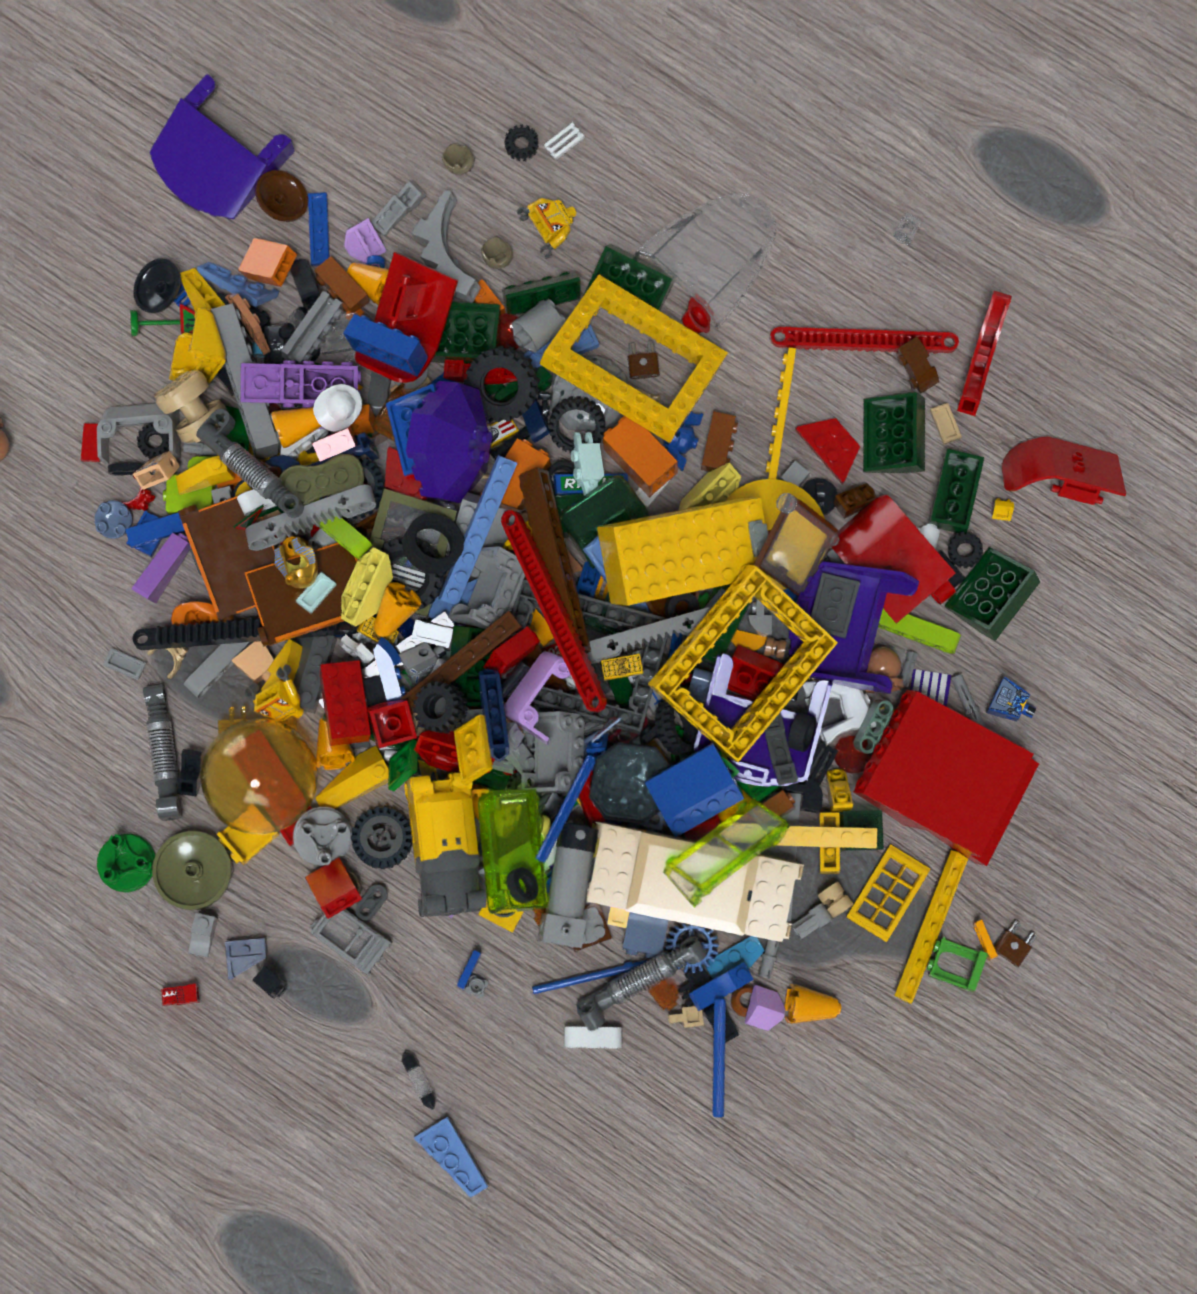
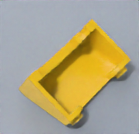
M197 308L194 315L193 334L183 333L175 341L169 380L174 381L187 371L198 370L204 374L207 382L210 384L225 364L227 354L214 315L208 309Z

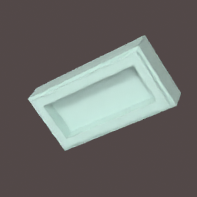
M320 572L315 582L305 589L296 600V603L312 614L334 589L336 583Z

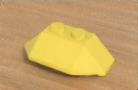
M726 463L707 473L681 500L678 510L725 501L739 488L740 474L730 463Z
M373 547L370 552L357 561L341 596L342 620L353 626H358L378 612L385 588L393 579L388 554Z

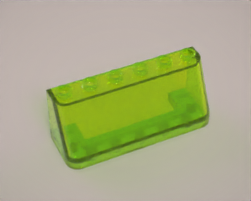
M536 789L492 790L480 796L478 800L487 906L490 914L548 908L549 895L546 892L547 875L544 872L545 863L536 859L543 844V836L540 832L541 816L538 812L539 797ZM520 867L531 871L538 883L537 897L525 904L515 901L510 895V889L507 888L508 874ZM519 879L521 889L526 892L524 882Z

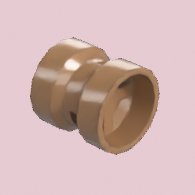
M768 637L764 655H773L783 660L787 641H777L773 637Z

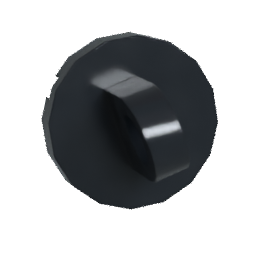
M816 478L808 481L802 489L816 501L823 515L829 514L835 508L833 502L838 493L830 481Z

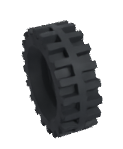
M499 346L494 349H488L479 355L466 371L467 378L464 380V385L479 389L488 419L493 418L495 422H500L501 420L508 422L520 417L535 402L536 395L539 393L538 383H540V378H537L536 375L537 367L533 368L531 358L527 359L523 356L524 352L514 351L513 347L504 348ZM505 368L516 377L518 390L515 397L510 401H495L486 392L484 385L485 377L492 369Z
M403 538L386 543L384 547L379 549L389 555L391 569L398 559L406 557L402 544ZM416 538L417 545L424 554L432 558H439L437 549L433 550L430 547V543H424L421 539ZM425 572L423 585L415 591L421 600L418 610L432 604L436 597L440 595V590L445 583L443 579L446 572L439 574Z

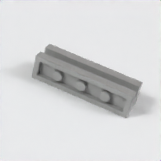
M323 291L281 350L282 357L288 361H295V364L303 365V361H310L312 352L315 349L318 350L321 346L324 335H328L331 332L333 322L336 319L339 320L344 312L342 302L338 299L332 300L330 294Z

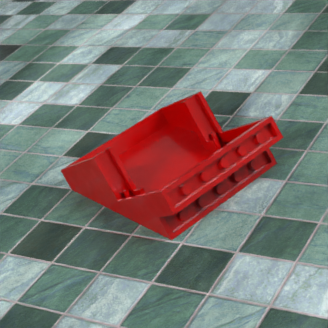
M906 690L901 697L899 706L892 714L889 725L884 729L880 742L875 746L870 761L866 763L861 778L856 782L853 792L902 825L926 830L974 863L987 866L1039 763L1032 759L1034 753L918 691Z

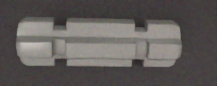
M908 651L907 661L904 662L901 672L902 678L900 679H903V689H907L909 686V679H911L915 666L914 662H916L918 656L917 653Z

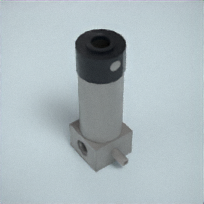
M577 823L564 824L557 838V849L546 913L541 915L537 941L582 948L586 920L582 919L598 829Z

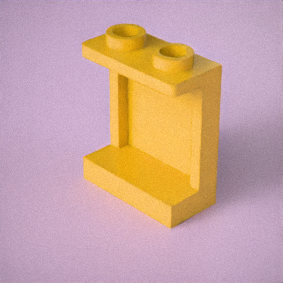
M253 803L247 807L248 810L226 829L217 833L218 841L225 848L228 847L232 852L230 857L236 864L241 862L245 865L279 836V833Z

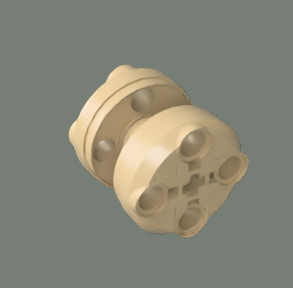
M198 370L183 373L154 395L157 406L164 414L180 409L186 417L175 428L177 435L185 443L201 441L196 436V433L215 410L224 409L228 412L225 405L219 399L204 405L199 395L208 388L209 383L204 374Z

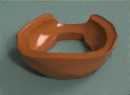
M746 984L732 993L731 1007L739 1016L746 1017L748 1008H744L740 1004V997L744 993L752 994L754 987L752 985Z

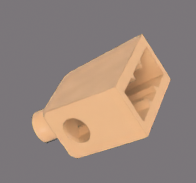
M168 451L151 458L135 471L133 475L144 490L169 480L179 469V464L172 453Z
M261 641L253 642L232 659L233 664L256 684L261 680L266 682L271 675L267 669L274 659L267 647H263Z

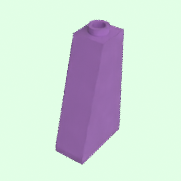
M172 533L136 581L132 590L156 604L191 549L188 538L181 533L178 536Z

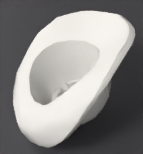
M333 385L321 392L315 400L314 415L318 423L325 429L334 432L341 431L349 427L359 416L362 409V399L359 392L349 385Z

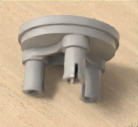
M323 806L315 807L306 811L297 820L293 831V842L297 852L304 860L311 864L324 866L337 858L341 859L345 856L352 842V830L346 817L338 810Z

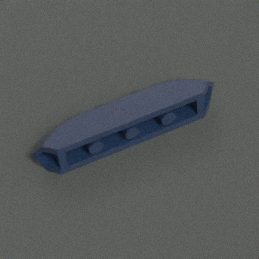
M485 669L479 672L482 713L485 716L491 757L501 762L509 755V740L500 674L497 670Z

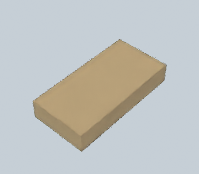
M949 403L930 409L943 445L962 438Z

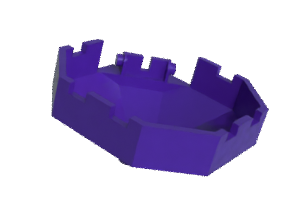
M439 381L435 385L437 390L434 393L429 392L422 400L423 407L421 409L416 408L412 412L406 454L415 463L411 468L415 480L421 481L422 487L419 489L421 496L444 502L461 503L467 492L470 493L487 472L493 432L479 389L461 383Z

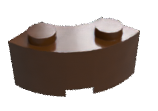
M915 337L898 348L897 359L901 366L905 367L909 375L911 387L917 389L921 394L939 383V377L935 366L931 367L927 360V357H929L927 350L918 337Z

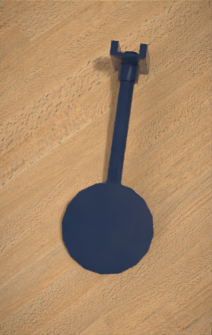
M364 432L357 435L360 444L354 448L307 466L323 464L340 454H350L358 457L365 454L372 461L379 459V455L372 448V445L375 444L374 440ZM285 455L272 457L265 462L269 465L280 467L282 472L291 466L301 465L294 458Z

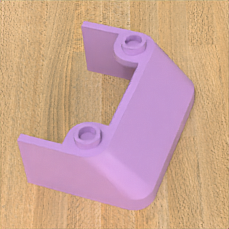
M543 652L539 655L504 705L505 716L515 722L547 746L550 744V739L534 728L539 717L537 711L530 704L551 674L560 679H566L571 675L564 659L551 652Z

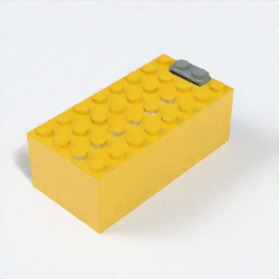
M738 498L597 527L610 603L627 606L732 584L748 564L755 566L754 563L768 537L761 498ZM769 549L764 560L772 565Z

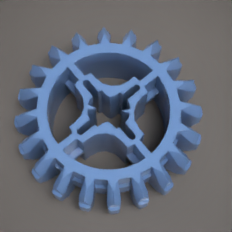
M681 923L683 928L680 929L678 925H675L674 928L677 933L674 931L669 932L673 939L667 938L666 942L672 943V945H667L665 949L676 951L677 947L680 949V944H676V941L681 934L688 931L689 938L695 936L694 931L699 932L708 942H700L704 949H708V953L697 964H689L687 962L684 972L687 973L688 967H691L692 973H695V967H699L701 972L703 971V964L706 968H709L710 965L707 961H715L711 954L718 955V951L713 950V948L719 947L718 943H712V941L717 939V936L710 937L713 929L706 932L705 927L701 928L691 924L686 926V923Z

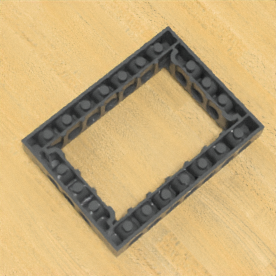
M527 580L522 582L512 611L522 627L508 637L503 644L527 626L530 629L535 608L539 607ZM578 594L583 619L586 621L627 631L667 619ZM665 636V641L657 638V643H654L653 640H650V645L648 646L645 643L641 659L643 674L637 675L635 678L628 710L620 708L619 705L612 706L606 704V707L601 712L589 711L579 694L578 696L564 693L561 689L557 691L546 688L544 685L530 705L555 712L579 714L584 720L605 725L611 717H619L621 720L613 728L641 735L653 689L648 683L659 671L668 636ZM516 666L500 678L501 685L506 680V675L510 674ZM517 685L514 687V689H513V690L510 692V694L507 696L508 699H509V697L512 695V693L514 692V690L517 688ZM592 700V705L596 707L599 703V700Z

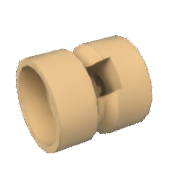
M839 882L834 883L817 895L823 905H828L827 911L832 918L837 917L854 905L849 896L843 894L844 889Z

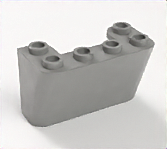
M561 711L538 713V722L534 728L548 737L550 744L547 746L535 737L534 773L522 772L521 792L568 793L584 762V719L579 714ZM523 729V733H525V734H530V733H528L526 730ZM528 778L531 779V787H530V788H529L528 785H527V780H528Z

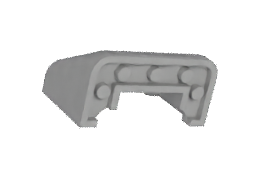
M482 547L474 566L481 573L468 606L465 604H455L450 611L449 619L457 623L487 629L506 612L512 610L525 574L516 555L501 547Z

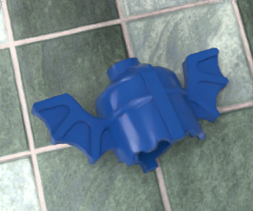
M691 412L671 443L665 440L662 446L668 449L667 451L678 461V468L681 471L684 470L687 459L681 454H686L692 448L696 449L699 438L695 437L694 428L691 426H699L701 424L703 413L694 414Z

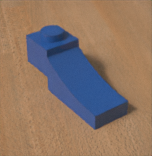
M743 962L689 993V996L697 1010L700 1011L714 1003L716 998H723L754 979Z

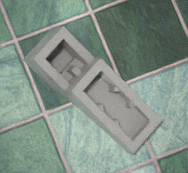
M409 181L398 195H394L371 224L384 236H387L410 211L421 203L427 194L415 182Z

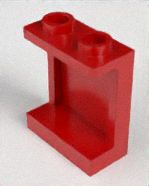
M340 858L335 859L330 864L305 877L320 908L328 919L362 900Z

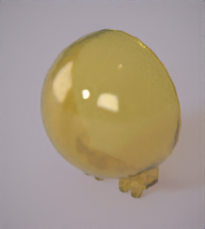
M245 706L240 709L242 719L234 720L235 709L234 707H229V720H218V735L209 745L202 761L200 781L203 796L215 816L232 829L247 834L261 835L278 832L296 822L312 804L318 784L316 758L308 742L297 731V718L289 717L284 721H278L270 717L246 719Z

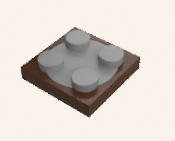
M592 903L586 905L582 919L586 920L582 948L573 947L575 952L612 939L600 904Z

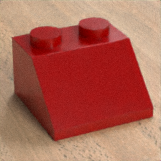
M407 700L383 702L367 707L375 743L379 749L417 738Z

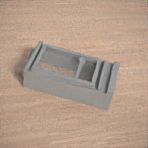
M346 909L329 919L324 914L320 920L316 919L310 927L312 929L310 933L367 976L371 974L370 971L374 965L381 960L385 950L392 946L391 942Z

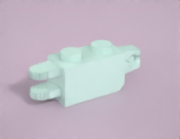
M575 432L573 436L574 449L571 452V460L575 466L573 472L574 479L577 480V486L582 487L585 498H595L598 495V482L604 477L600 443H593L592 434L586 432L585 443L582 444L580 433Z

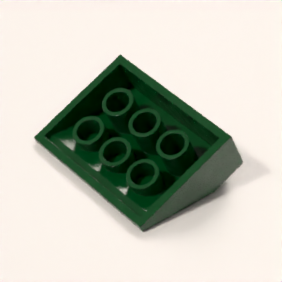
M609 244L603 250L585 293L597 276L601 275L660 311L677 276Z
M564 272L557 277L552 278L548 276L542 278L541 281H527L520 286L511 285L502 290V296L508 317L525 313L535 307L541 300L546 301L550 299L554 305L580 300V277L575 272Z
M452 302L438 350L431 362L445 363V360H464L465 364H471L488 349L499 347L500 305Z
M913 392L864 399L863 472H924L925 398L919 393Z
M989 547L981 560H979V563L975 565L956 590V593L945 604V608L979 633L996 641L1039 585L1040 580L1033 569Z
M453 625L450 658L486 629ZM494 650L450 684L459 688V691L464 693L462 698L467 699L466 706L482 707L479 672L485 670L484 665Z

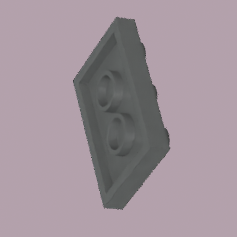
M822 573L811 618L829 635L846 639L860 582Z

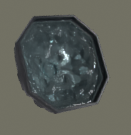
M617 742L596 757L591 774L589 798L605 820L644 824L660 812L645 781L668 769L670 765L654 746Z

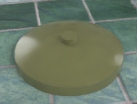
M199 831L182 832L169 838L158 850L152 868L153 881L159 894L171 905L184 910L203 909L217 902L226 892L232 876L231 859L225 847L213 836Z

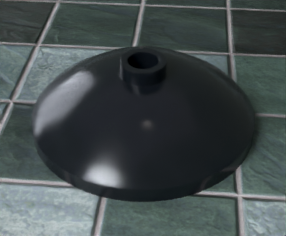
M160 258L149 262L142 268L135 280L133 290L134 300L141 310L147 313H159L173 303L178 295L181 283L180 272L177 266L167 259Z

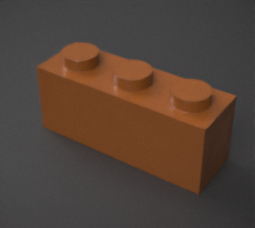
M332 256L314 269L317 283L321 287L325 286L328 289L327 293L330 294L333 300L338 299L342 302L344 312L349 311L353 315L370 302L367 293Z
M713 412L701 470L711 472L726 463H730V458H727L728 451L732 452L734 440H731L732 433L736 434L738 423L735 422L736 416Z

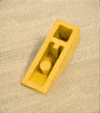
M196 268L180 273L181 282L195 311L197 308H205L211 312V309L225 306Z
M219 455L205 459L176 476L180 495L234 479L233 471L222 463Z

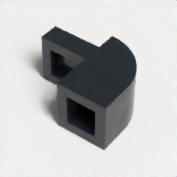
M183 749L177 794L197 797L204 768L202 751Z
M808 778L805 780L804 785L798 782L784 786L785 793L801 794L800 811L820 814L823 793L817 782Z

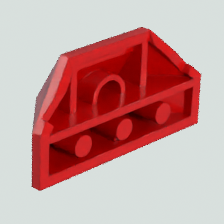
M428 730L420 733L414 750L419 753L429 766L452 773L460 772L454 731L439 733ZM491 757V761H492V765H493L495 759Z

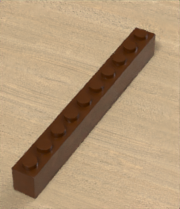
M535 468L519 476L524 506L529 518L528 523L534 537L533 541L536 542V547L540 550L539 554L542 555V560L546 563L545 567L548 568V573L552 576L551 580L554 581V586L558 589L557 593L561 595L560 599L564 602L563 606L567 608L566 613L570 615L569 619L573 621L572 625L576 628L575 632L579 635L578 638L582 641L581 645L586 649L585 653L587 654L591 652L549 472Z

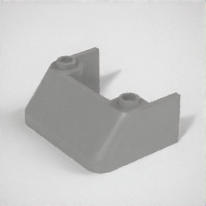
M157 404L110 407L106 409L97 426L98 458L105 465H109V438L115 435L117 427L148 425L151 423L158 433L169 434V451L176 459H180V438L175 430L179 424V411L176 410L172 413L164 414Z

